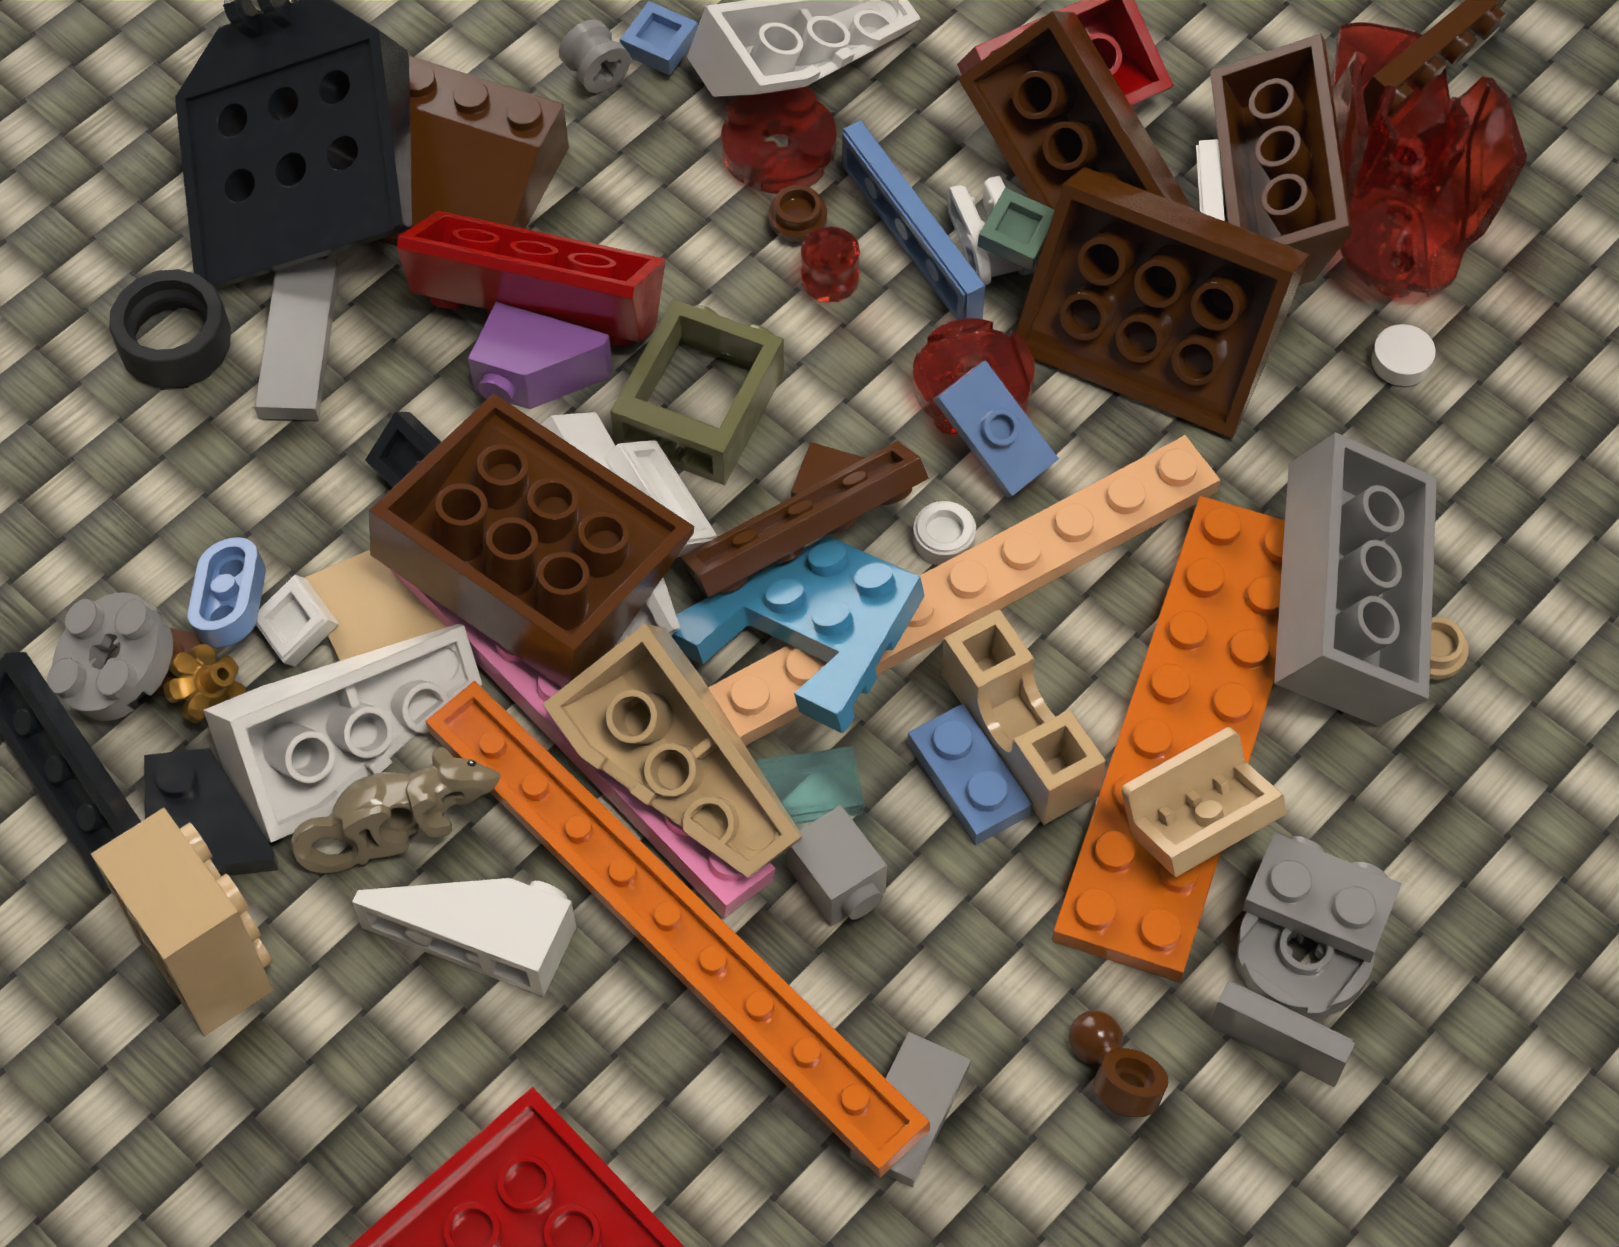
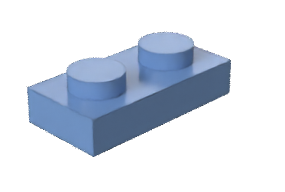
M963 703L908 732V746L975 846L1031 816L1033 804Z

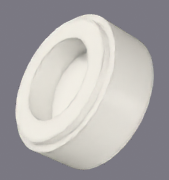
M1407 324L1393 325L1384 329L1378 335L1371 356L1372 366L1378 376L1388 383L1397 386L1415 385L1423 381L1430 373L1435 358V345L1430 336L1418 327Z
M949 501L935 502L924 507L916 516L913 528V543L916 551L924 560L940 565L974 547L976 535L975 520L971 513L963 506Z

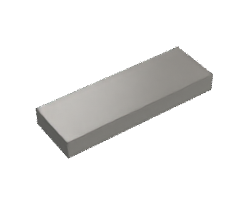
M313 259L275 271L255 402L258 419L319 421L339 278V268L335 259Z

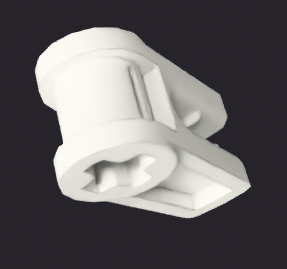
M1000 176L988 178L984 182L983 205L987 213V219L1004 188H1006ZM962 185L950 187L948 190V211L964 251L965 259L983 283L988 285L991 283V277L1016 271L1022 276L1035 273L1037 262L1031 271L977 246L979 233L985 222L981 220L975 207L976 199L970 197L967 188Z

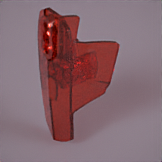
M1354 22L1340 26L1332 77V92L1353 229L1352 234L1341 246L1340 251L1346 266L1366 285L1370 287L1372 284L1383 295L1391 298H1403L1409 296L1413 291L1424 293L1428 297L1453 283L1467 247L1486 233L1526 163L1527 153L1509 97L1496 84L1495 79L1482 76L1464 94L1458 98L1452 97L1450 100L1446 68L1423 92L1415 86L1413 88L1415 92L1411 99L1392 118L1388 116V113L1394 102L1396 86L1387 85L1367 122L1363 90L1378 71L1418 40L1422 34L1375 23ZM1393 258H1398L1400 260L1394 268L1391 262Z

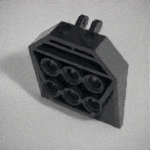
M224 0L223 7L230 23L217 29L175 96L193 270L195 274L203 277L215 286L216 289L399 234L412 228L408 50L333 0H291V2L289 0H257L261 10H257L251 0Z

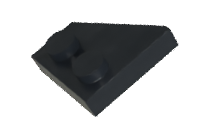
M210 748L144 755L145 819L165 808L179 829L190 822L209 848L213 856L210 860L221 876L225 874L232 876L278 871V861L273 849Z

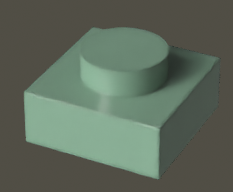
M1004 188L979 233L977 246L1032 271L1041 254L1055 210Z

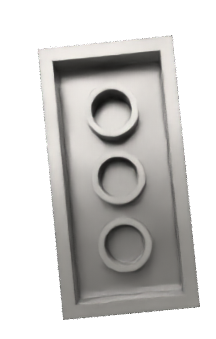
M1336 432L1289 463L1275 685L1378 726L1429 699L1437 477Z

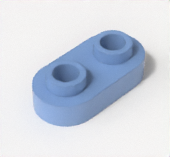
M228 538L213 544L201 555L197 563L187 617L198 639L210 647H225L239 643L252 631L257 622L266 567L255 544L246 538Z

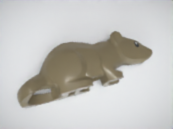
M439 747L433 751V764L430 767L412 773L381 772L354 781L341 793L330 816L311 818L302 822L295 829L291 839V847L295 859L302 867L312 872L321 874L339 873L352 868L356 864L366 865L368 859L392 856L407 851L409 847L408 837L419 830L429 837H445L452 832V823L448 817L444 816L445 812L455 804H469L481 795L489 793L499 782L500 773L473 759L454 758L446 748ZM321 838H328L349 843L352 846V851L341 854H325L318 851L312 845Z

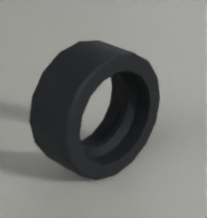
M180 269L158 270L139 277L119 293L110 310L109 330L126 370L146 384L170 388L184 387L202 380L222 364L230 348L231 327L223 302L215 286L195 273ZM167 309H191L200 312L206 319L199 334L188 343L173 349L156 350L141 346L136 340V334L140 326L152 315Z

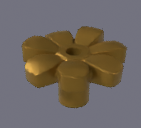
M199 644L193 647L189 654L181 652L175 655L171 660L169 668L178 678L172 679L164 685V694L169 702L174 703L186 700L181 712L185 719L193 723H197L205 718L204 709L246 693L245 686L234 681L235 674L239 670L236 661L230 656H223L216 661L215 648L210 647L208 644Z

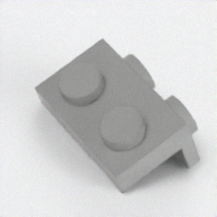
M1274 832L1242 910L1352 956L1371 962L1402 883L1388 878L1381 869L1365 862L1350 863L1325 853L1320 845L1310 839L1300 836L1288 838Z

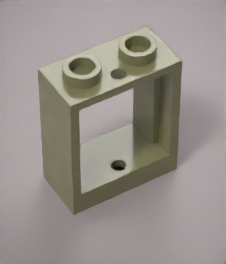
M672 299L610 411L614 444L655 440L672 466L726 485L784 374V339L775 336L771 331L762 326H747L722 317L709 307L703 305L692 306ZM680 343L751 368L720 428L648 402Z

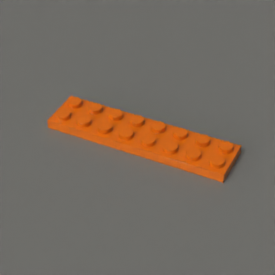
M1199 496L1053 931L1052 942L1181 983L1221 852L1183 874L1174 877L1131 836L1121 789L1131 780L1227 727H1231L1240 735L1244 760L1249 763L1275 680L1285 520Z

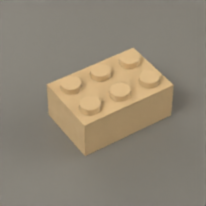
M162 808L91 853L136 938L204 1036L274 991L264 970L273 960L259 939L261 933L247 912L249 906L229 875L221 876L210 860L213 856L209 848L190 822L179 829L167 810Z

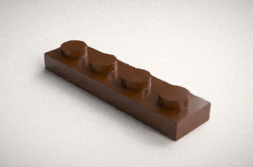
M1465 0L1371 78L1348 114L1364 128L1369 126L1383 113L1390 118L1395 116L1411 99L1415 92L1413 90L1415 86L1422 92L1426 90L1445 69L1446 64L1444 62L1446 60L1454 66L1473 47L1477 41L1476 35L1485 40L1498 28L1507 16V13L1501 9L1506 0Z
M895 441L686 553L680 558L689 577L708 597L716 593H729L743 586L748 581L749 575L771 563L781 564L794 559L803 551L805 545L821 536L846 531L856 524L860 515L879 505L894 504L905 499L912 492V487L929 479L921 458L899 441Z

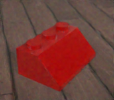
M1080 0L1057 10L1075 12L1131 106L1167 91L1174 86L1134 0ZM1041 18L975 46L957 64L961 74L967 72Z

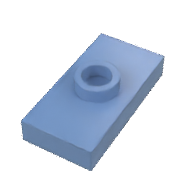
M986 360L977 364L933 399L1006 498L1016 494L1059 459Z

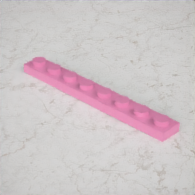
M390 569L446 627L456 624L465 626L475 662L723 918L773 881L776 868L771 863L752 877L747 878L686 834L683 828L653 806L646 805L632 795L630 790L603 770L596 769L581 758L543 706L546 700L562 689L561 686Z

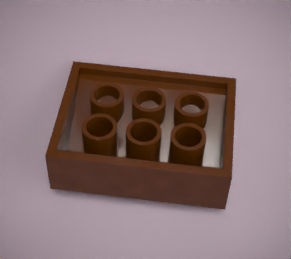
M409 56L412 227L439 210L525 229L569 149L564 104ZM402 233L379 239V241L397 246L398 236Z
M1084 167L1063 183L1010 349L1233 438L1288 314L1310 254Z
M494 393L369 510L370 555L562 688L614 648L694 534V526Z

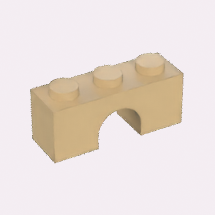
M998 609L944 637L941 675L960 703H963L1033 804V810L1043 825L1099 795L1106 760L1070 709L1058 716H1055L1050 711L1034 679V657L1004 614Z

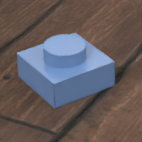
M648 1L620 38V43L630 53L631 59L670 76L690 49L698 28V22Z

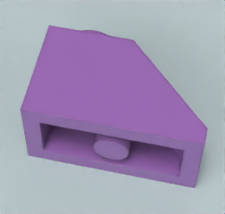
M499 302L495 303L468 357L474 393L481 394L485 399H488L494 393L509 404L528 409L535 408L608 379L613 370L608 334Z

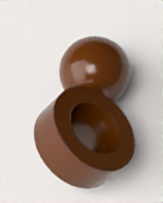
M1090 1010L1079 1015L1070 1027L1069 1044L1073 1053L1081 1061L1091 1065H1100L1094 1078V1089L1097 1096L1109 1110L1123 1117H1146L1153 1114L1158 1109L1168 1087V1076L1164 1068L1154 1058L1141 1051L1122 1048L1123 1031L1119 1022L1111 1014L1101 1010Z

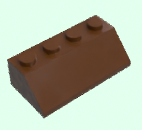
M1051 11L958 77V80L1030 199L1055 210L1063 183L1086 167L1192 208L1075 12Z
M1321 33L1210 71L1228 223L1310 254L1299 285L1314 281L1353 232L1326 44Z

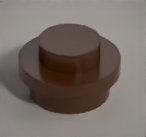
M791 185L782 189L772 201L769 207V223L773 231L786 240L796 242L807 241L819 235L825 228L827 223V207L814 189L805 185Z

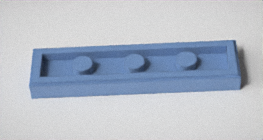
M860 120L843 128L842 167L960 326L966 329L982 321L986 285L863 122Z

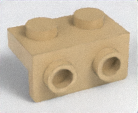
M1231 727L1219 731L1131 780L1121 789L1131 836L1174 877L1183 874L1287 814L1284 795L1245 762L1240 735Z

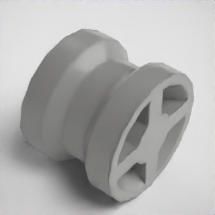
M596 19L586 20L576 25L566 34L559 48V58L569 70L578 71L579 82L588 92L592 93L604 92L615 86L624 77L631 63L630 53L620 42L612 41V34L602 21Z

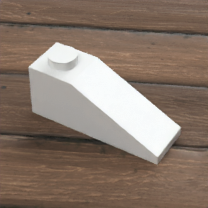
M511 878L366 889L358 890L352 901L361 928L542 997L545 996L576 930L572 901L568 900L567 896L558 888L541 881H532L530 885Z

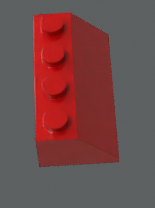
M439 210L398 236L397 251L410 292L429 296L430 303L433 305L458 309L465 307L466 304L487 309L486 314L489 316L495 303L499 302L608 334L610 344L619 346H631L636 344V342H642L656 328L666 262L665 258Z

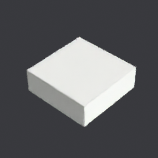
M294 575L259 609L256 625L281 661L295 667L339 623L308 580Z

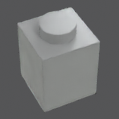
M839 805L799 830L803 838L786 850V867L831 927L847 916L852 920L861 918L881 902L883 894L886 892L887 864L842 805Z

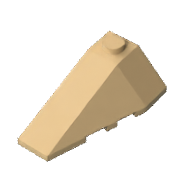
M644 623L543 703V706L581 758L596 769L603 770L628 788L632 795L646 805L653 806L682 827L686 834L747 878L752 877L803 838L706 683L666 628Z

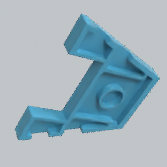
M826 536L805 547L794 559L781 564H772L749 576L748 581L740 588L729 593H716L677 613L676 616L680 629L671 636L687 657L704 664L746 626H752L827 662L824 667L794 693L800 713L843 733L849 728L855 718L853 705L860 693L868 694L878 678L875 667L885 650H894L925 594L920 576L830 536Z

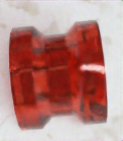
M821 227L812 231L803 240L801 246V281L808 295L818 301L827 303L840 302L850 297L857 290L860 281L858 265L860 261V248L853 234L838 227ZM823 265H829L831 270L823 269Z

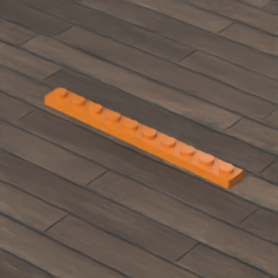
M475 680L425 721L429 733L454 758L473 759L500 773V780L490 793L879 1178L930 1131V1121Z

